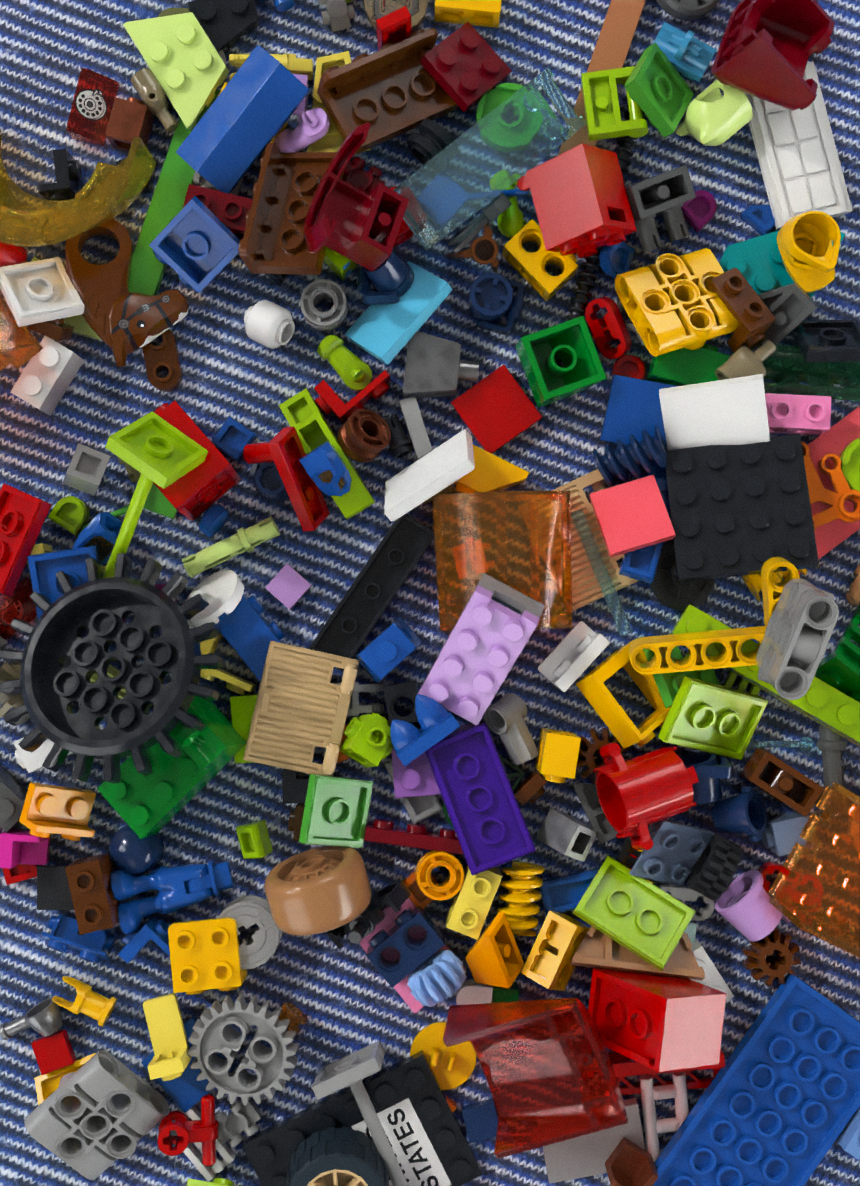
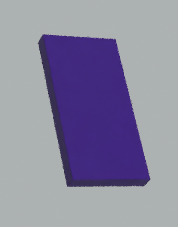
M486 723L444 738L425 751L472 876L536 851Z

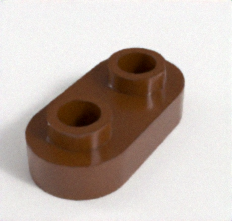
M168 329L159 335L163 337L161 345L154 346L153 341L142 347L148 380L156 389L163 392L175 390L182 381L177 341L174 334ZM162 368H168L169 374L165 378H159L158 375Z

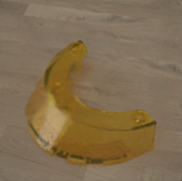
M0 132V242L21 247L56 244L94 229L118 216L140 195L156 166L155 160L142 139L134 136L128 157L123 159L118 166L98 162L91 178L75 194L74 199L53 201L34 197L20 189L11 180L2 159V136Z

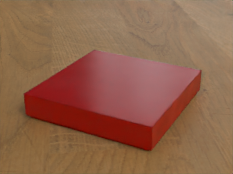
M502 365L451 401V406L482 449L491 454L542 419L540 413L505 365Z

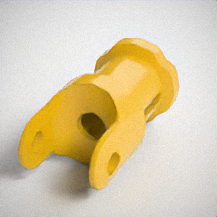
M63 976L62 980L76 989L75 1001L70 1002L58 996H54L52 1001L76 1015L82 1013L97 1020L98 1025L103 1027L116 1005L117 998L112 997L109 999L93 991L91 985L70 976Z

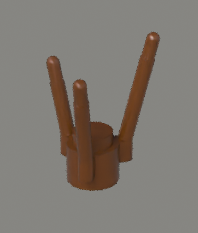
M489 221L483 227V236L475 238L471 242L469 249L456 253L450 252L446 257L448 259L471 257L477 263H489L492 271L497 272L499 261L496 259L498 246L494 239L491 238L493 232L490 229Z

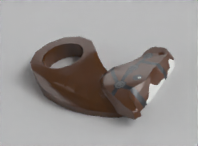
M92 216L79 221L68 233L65 245L66 273L85 306L84 313L81 315L90 328L106 345L112 348L118 367L125 366L127 354L149 344L188 314L189 304L187 298L179 290H166L158 295L129 292L134 246L126 227L111 217ZM100 234L109 235L120 244L119 252L107 264H90L81 256L83 244L92 236Z

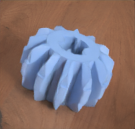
M439 950L409 974L408 986L412 990V995L417 1001L419 1000L422 1006L434 1007L437 1003H443L445 999L452 997V994L461 988V984L466 979V971L457 955L455 956L451 950Z

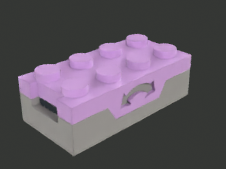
M483 573L429 670L418 694L434 699L445 709L478 725L538 625L545 605Z

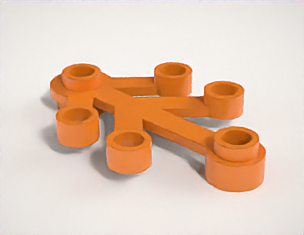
M801 441L810 505L819 501L831 506L812 516L814 531L817 527L836 519L846 523L859 521L860 492L850 489L840 468L841 460L839 456L834 453H828L818 462L819 470L823 474L829 475L835 489V492H832L823 487L809 456V446ZM826 459L833 460L835 464L834 469L826 468ZM846 501L853 503V512L845 510L844 503Z

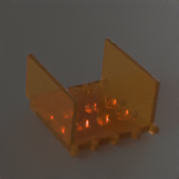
M834 782L832 787L826 786L816 804V807L823 811L822 815L819 816L812 812L799 835L807 841L805 846L796 842L783 867L790 870L789 875L779 872L768 892L772 895L769 903L799 929L860 958V794Z

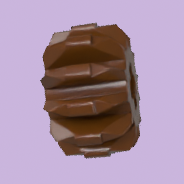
M594 728L589 729L590 741L582 735L579 736L581 738L580 742L585 746L583 749L579 748L578 755H581L582 758L578 759L577 767L585 766L580 773L583 779L592 773L591 779L593 784H596V774L598 773L594 772L593 769L604 765L599 760L594 763L593 759H597L593 755L597 749L600 750V747L603 745L619 743L614 735L609 739L610 731L608 728L602 729L600 738ZM619 745L621 748V754L629 750L628 747L624 749L621 745Z
M776 927L763 939L755 942L749 941L752 944L751 947L742 948V953L748 957L743 961V965L746 969L751 970V976L755 980L762 978L766 985L771 986L774 979H776L780 984L785 985L784 975L788 973L789 975L796 976V972L791 966L801 964V959L794 955L800 948L795 942H791L792 936L785 931L780 934L779 929ZM774 951L776 952V956H770Z

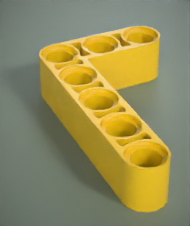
M782 557L770 558L763 564L761 582L765 626L637 638L631 642L628 648L632 667L640 674L650 675L757 665L756 656L765 635L768 621L775 610L785 585L792 579L800 578L797 568ZM779 567H787L788 575L786 579L779 583L773 582L772 574L774 570ZM746 640H757V647L753 652H741V646ZM718 642L723 644L722 651L717 656L706 655V649L711 643ZM681 645L688 648V653L684 658L678 660L671 657V652L676 646ZM642 649H650L654 652V655L650 661L643 663L636 660L637 653Z

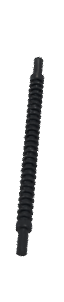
M629 111L624 114L627 120H630ZM624 136L616 141L619 146L614 148V152L617 153L622 176L627 175L629 172L626 167L630 166L631 161L629 158L634 154L631 149L636 147V143L633 140L638 138ZM603 246L597 248L596 254L584 258L586 262H582L580 265L583 271L578 272V276L581 279L575 282L578 289L573 290L575 298L570 300L573 306L568 308L570 316L565 317L566 321L580 316L585 317L584 309L589 303L587 299L592 298L590 290L595 288L592 282L598 278L595 272L600 271V267L597 264L600 263L599 255ZM558 359L556 364L564 368L563 361Z

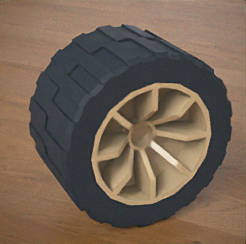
M329 1127L313 1133L312 1136L304 1139L299 1144L298 1149L291 1156L290 1165H288L286 1186H389V1175L372 1138L367 1137L365 1133L359 1130L355 1131L349 1127Z

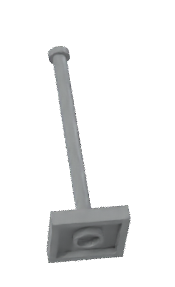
M379 1040L320 1068L312 1089L317 1100L344 1087H350L393 1186H409L362 1082L364 1078L381 1070L385 1051Z

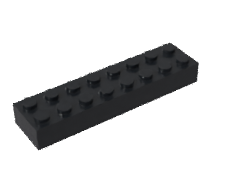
M407 513L395 520L309 649L353 659L437 534Z

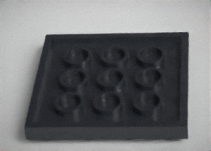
M800 434L770 437L768 442L746 445H707L667 451L668 456L665 469L671 521L676 534L674 537V547L679 582L761 574L763 564L773 557H782L792 563L797 569L818 567L819 561ZM779 567L774 572L788 570L787 567Z

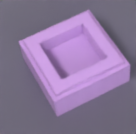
M286 563L265 589L291 610L312 585Z

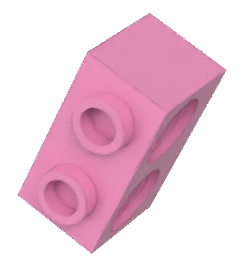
M765 393L770 434L819 436L830 430L831 396Z

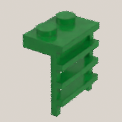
M859 605L834 651L820 662L815 677L860 703V648L849 641L852 639L860 645V628L858 627V624L860 625Z

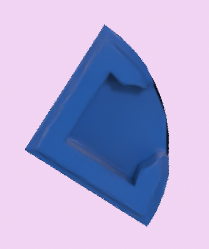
M753 205L740 215L761 236L768 234L775 226V219L770 205Z

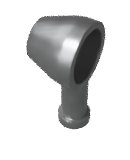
M53 997L41 1001L25 1015L9 1023L1 1024V1037L4 1040H8L13 1035L29 1027L43 1037L52 1035L63 1024L59 1005L52 1001Z

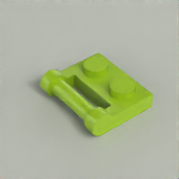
M635 66L581 73V86L589 141L624 136L639 138L648 134L647 120L643 119L642 109L630 98L627 90L630 120L621 121L617 85H625Z

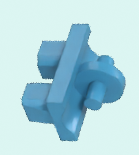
M664 22L653 44L656 42L674 68L682 73V76L691 81L696 80L700 82L717 49L694 38L695 32L688 30L685 33Z

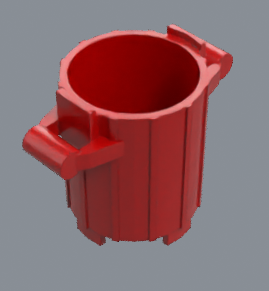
M610 743L600 747L599 753L603 757L604 765L593 769L594 772H598L596 774V790L599 803L606 819L614 830L618 831L616 837L625 838L629 836L631 846L635 850H649L653 846V840L650 837L647 825L682 813L690 807L697 805L696 802H693L694 791L692 788V784L699 782L694 766L685 767L682 759L674 752V750H677L676 746L662 747L624 761L620 753L621 748L617 743Z

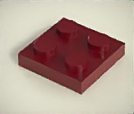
M469 22L465 23L423 55L420 61L421 65L463 112H466L476 104L485 93L488 94L497 85L505 81L512 72Z

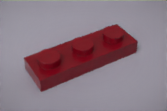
M374 819V824L367 823L364 841L464 854L455 829L440 828V833L427 831V826L413 823H408L407 828L394 827V821L385 819Z

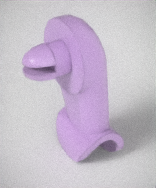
M321 108L307 110L306 113L304 112L302 114L303 121L292 131L284 130L275 138V143L280 152L298 153L323 138L330 126V118L327 112Z

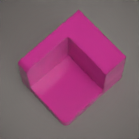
M13 829L7 833L5 831L0 833V868L11 869L18 864H47L49 861L50 838L31 835L28 829Z

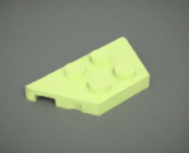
M193 12L124 23L123 26L162 86L186 128L191 133L197 125L196 120L205 106H210L215 97L216 89L223 84L230 72Z

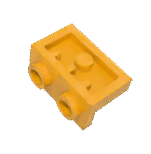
M30 782L19 822L30 829L31 835L41 838H50L51 833L61 834L62 838L72 841H80L81 837L93 838L95 830L88 826L96 793L86 789Z

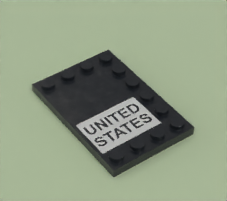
M423 1050L362 1080L409 1186H461L483 1175L482 1168L454 1112L452 1113L446 1101V1096ZM350 1087L243 1141L242 1146L262 1186H286L287 1170L291 1162V1156L304 1139L309 1138L317 1131H322L329 1127H349L355 1131L359 1130L365 1133L367 1137L372 1138ZM389 1177V1186H393L392 1181Z

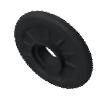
M674 539L664 542L654 580L650 584L651 590L661 603L675 610H685L689 604L694 607L701 605L710 595L715 579L680 583L675 577L677 564Z

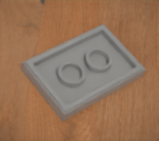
M636 1098L616 1101L611 1105L604 1106L599 1104L584 1107L583 1110L578 1111L572 1109L537 1116L549 1184L607 1173L605 1162L623 1137L645 1150Z

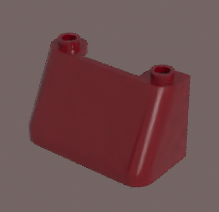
M742 0L729 18L711 73L722 84L791 111L798 108L803 110L815 100L818 84L813 79L806 81L803 79L808 58L813 53L819 54L828 47L832 40L830 36L835 22L815 0Z

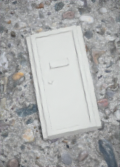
M807 61L803 79L805 81L813 79L818 84L817 96L803 110L798 108L791 111L745 93L753 111V117L749 121V126L772 215L775 219L776 230L781 229L790 218L809 211H821L827 213L832 218L843 216L853 211L814 61Z

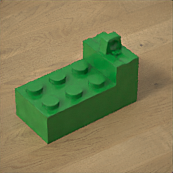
M194 696L188 709V713L199 717L205 725L201 732L187 728L181 721L170 732V736L178 743L182 752L177 758L164 752L160 744L156 743L146 749L153 773L147 776L138 773L134 767L131 755L120 765V783L112 784L104 781L97 788L140 839L157 834L247 743L211 701Z

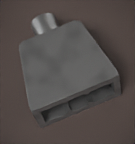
M417 331L408 341L403 399L415 396L416 399L455 396L458 380L477 382L479 362L460 360V343Z

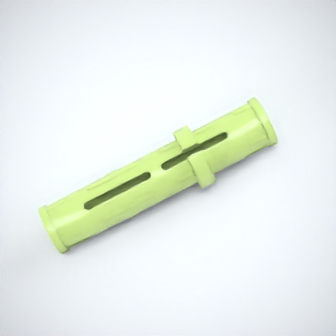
M272 516L246 529L241 527L237 529V533L183 558V566L187 574L193 578L246 551L248 553L254 551L255 547L261 543L280 536L279 529Z

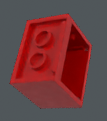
M174 400L170 405L164 403L154 413L208 450V454L202 464L165 489L156 483L154 485L176 510L193 522L242 479L227 459Z
M593 968L585 1037L657 1072L719 1064L727 993L691 979Z

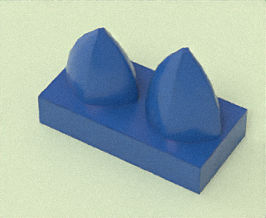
M418 694L415 699V711L421 729L418 730L414 725L402 720L394 719L391 723L390 736L394 747L393 750L404 766L460 727L457 720L448 710L434 699Z

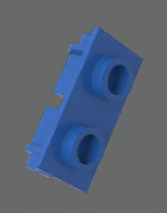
M59 914L58 917L51 916L47 928L52 929L50 934L41 933L42 937L49 941L47 947L66 953L68 948L79 951V958L98 964L99 959L109 961V957L104 950L105 948L111 949L116 936L111 935L110 930L105 929L86 933L83 936L79 935L77 920Z

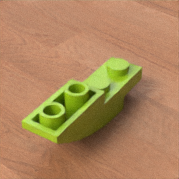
M305 388L278 405L289 425L295 427L305 454H308L329 440L345 463L352 480L350 491L342 496H331L345 518L348 520L374 504L375 501L349 456L340 447L338 439L308 389ZM330 470L319 475L323 483L331 482L333 477ZM340 478L338 482L340 488L344 486L343 478Z

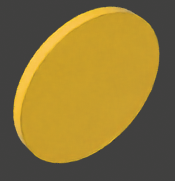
M435 1022L424 1027L416 1035L411 1045L410 1056L423 1050L442 1090H449L460 1086L470 1077L476 1064L474 1042L467 1031L454 1023Z

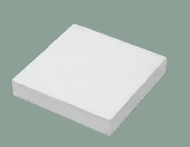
M60 257L0 267V290L18 327L84 313L85 306L67 275Z

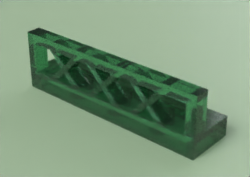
M774 344L777 350L762 362L767 371L763 379L777 382H764L765 393L831 396V399L860 401V361L806 362L798 346ZM798 382H806L810 385H802ZM831 384H838L844 388L835 387Z

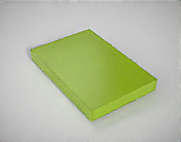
M685 676L658 738L665 743L742 760L769 701L759 695Z
M607 856L573 911V914L659 971H662L696 911L646 879L630 875L629 872L631 870L612 857Z

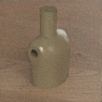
M144 68L139 70L131 78L133 87L144 104L148 106L152 115L160 120L166 131L169 133L177 129L178 124L168 110L167 95L150 69Z
M767 340L754 352L746 346H742L715 370V375L718 380L763 374L764 377L767 371L762 362L777 350L776 346L770 340Z

